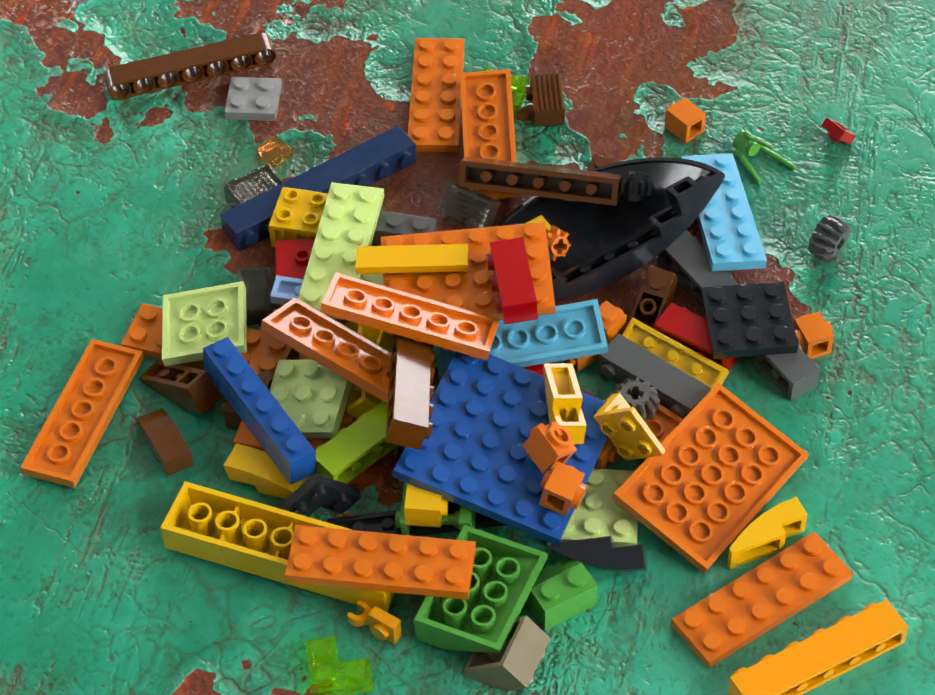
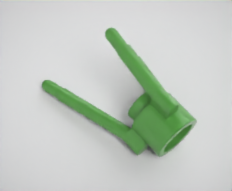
M747 130L739 132L733 140V146L736 148L734 155L742 161L757 184H761V180L745 156H754L759 150L790 169H796L794 164L770 150L773 147L771 143L752 135Z

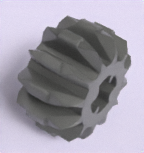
M828 215L823 217L820 223L816 225L815 230L812 231L813 234L809 239L808 250L821 261L824 260L829 263L835 260L838 254L842 252L843 247L846 246L850 227L843 219L837 216Z
M638 377L632 382L625 378L623 384L616 383L612 394L620 393L628 405L636 409L644 422H646V419L653 420L655 411L659 408L658 392L655 387H650L649 380L641 383Z

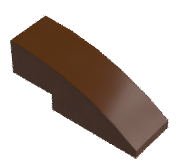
M163 408L136 418L137 424L157 462H160L167 477L194 466L189 447Z

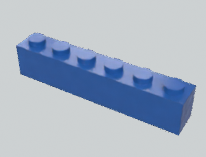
M227 337L204 347V370L208 372L214 384L289 484L292 485L315 474L316 451L231 340Z

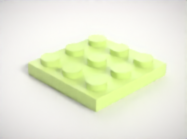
M243 281L163 295L162 361L165 366L204 360L203 348L227 337L240 353L247 352L246 287Z
M279 360L269 391L305 438H333L339 432L353 383L343 379L328 368L319 365L314 360Z
M593 469L586 484L588 487L578 509L574 510L560 542L611 536L614 538L615 548L637 545L638 520L612 499L615 491L634 471Z

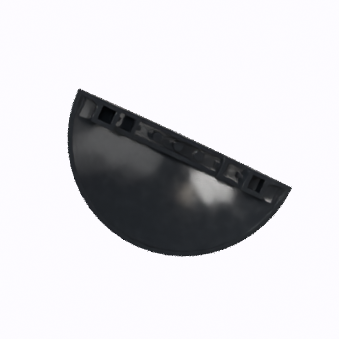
M643 158L613 163L588 171L623 175V178H627L628 172L648 174L647 181H653L651 196L645 195L644 202L626 200L625 193L621 192L620 202L616 206L533 196L510 212L497 226L525 224L542 215L551 226L554 225L560 228V230L567 232L569 235L566 239L571 246L568 248L565 257L557 256L555 261L550 260L554 300L570 299L596 291L626 277L668 248L705 209L720 187L725 174L705 163L681 158Z

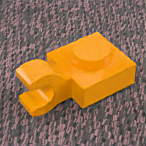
M358 600L356 603L357 610L362 612V614L354 615L351 612L347 614L348 622L355 627L368 625L371 633L379 640H387L395 645L402 636L401 620L377 606H374L372 609L366 602Z

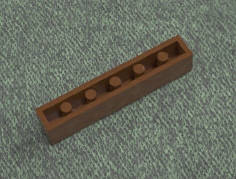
M466 156L460 161L458 187L616 206L620 202V185L623 175Z
M392 334L385 442L420 450L424 439L430 438L433 422L429 420L433 412V403H430L433 396L434 385L430 384L435 372V368L431 367L435 358V350H432L434 345Z

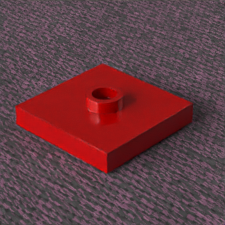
M315 238L275 241L276 275L304 279Z

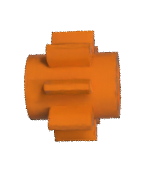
M552 225L550 230H546L549 258L555 261L557 256H566L565 254L571 244L566 239L569 234Z

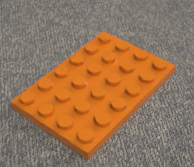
M545 222L381 237V246L468 244V272L383 273V286L496 319H503L502 313H496L494 297H498V292H492L490 275H494V272L487 269L486 254H490V242L523 237L537 299L538 315L556 314Z
M717 383L661 443L665 453L662 456L647 458L615 491L612 499L705 574L804 463L809 454L720 383Z

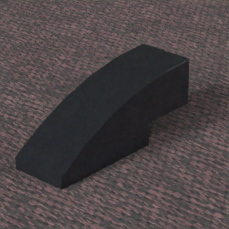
M611 536L560 542L558 546L551 544V548L555 552L591 567L626 572L648 571L645 547L642 544L615 548L614 538Z

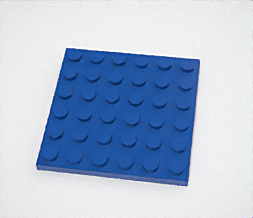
M456 352L430 403H433V412L429 420L433 422L430 438L424 439L420 450L405 447L393 470L392 477L420 489L442 495V498L558 546L575 509L570 508L567 516H563L539 505L544 489L540 487L545 473L542 474L522 446L530 437L529 432L531 429L541 423L544 425L550 424L544 376L490 354L488 359L484 360ZM581 392L583 397L581 409L586 422L584 444H573L577 451L564 464L573 466L578 471L585 473L582 483L586 485L608 436L601 431L600 425L593 417L604 405L605 401Z

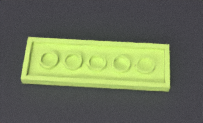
M331 182L298 300L320 312L321 304L335 273L362 280L363 274H356L355 269L357 246H371L384 199L383 188Z

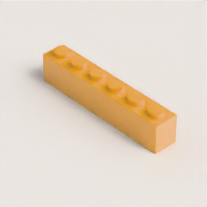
M887 599L878 604L871 603L860 613L852 617L849 615L845 616L835 625L827 629H818L809 638L801 642L795 641L790 643L783 651L775 655L769 654L764 656L757 664L749 668L743 667L736 670L730 677L728 694L802 695L902 645L905 642L908 626Z

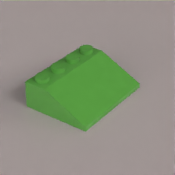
M464 525L457 540L476 542L469 599L426 596L414 618L416 640L444 650L500 654L548 558V553Z

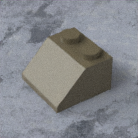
M527 615L518 617L500 654L472 652L462 674L470 679L506 692L525 689L532 683L534 672L539 662L545 656V649L551 638Z

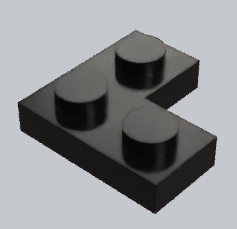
M315 473L277 507L307 517L311 516L320 507L343 514L361 499L359 488Z

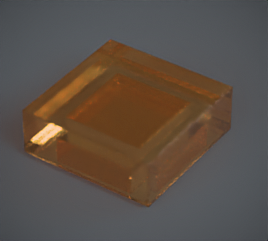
M277 136L256 148L257 155L272 168L293 156L292 148Z

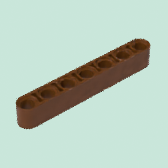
M256 33L113 66L104 72V80L109 96L120 100L266 66L274 62L276 52L268 34Z

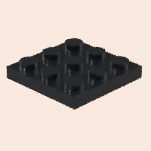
M784 281L701 287V299L713 359L797 353L798 342Z

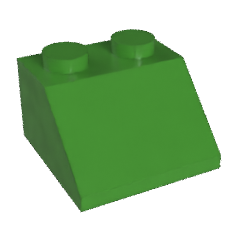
M565 557L541 570L525 603L546 631L597 605L598 584L582 562Z

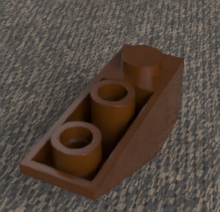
M649 265L630 320L633 317L654 329L655 322L672 303L679 283L675 273Z

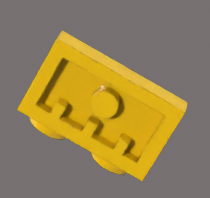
M283 187L269 223L271 247H275V241L316 238L328 193Z
M620 393L612 394L593 416L600 425L601 431L609 437L615 445L618 454L626 461L662 456L665 453V449L634 407L628 405Z

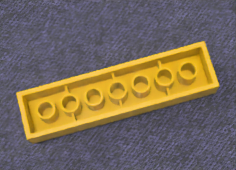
M185 481L160 527L164 546L167 549L356 605L357 601L360 600L366 602L372 609L374 606H377L387 612L395 595L394 592L286 582L285 572L296 525L352 529Z

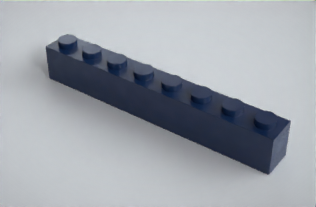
M396 126L220 214L223 233L239 252L253 246L270 236L269 223L283 187L329 193L331 182L368 187L415 163V143L399 126Z

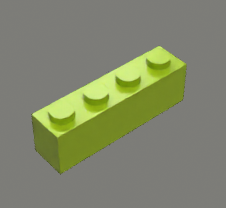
M381 401L372 410L363 413L350 426L341 429L331 440L319 445L315 449L316 474L347 484L398 446L397 444L385 442L386 402Z

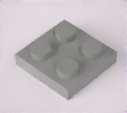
M231 77L225 107V119L276 121L282 87L281 78Z

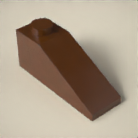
M157 361L139 377L143 384L188 412L203 415L211 411L214 404L222 398L208 372L205 370L177 364L165 366L163 361Z

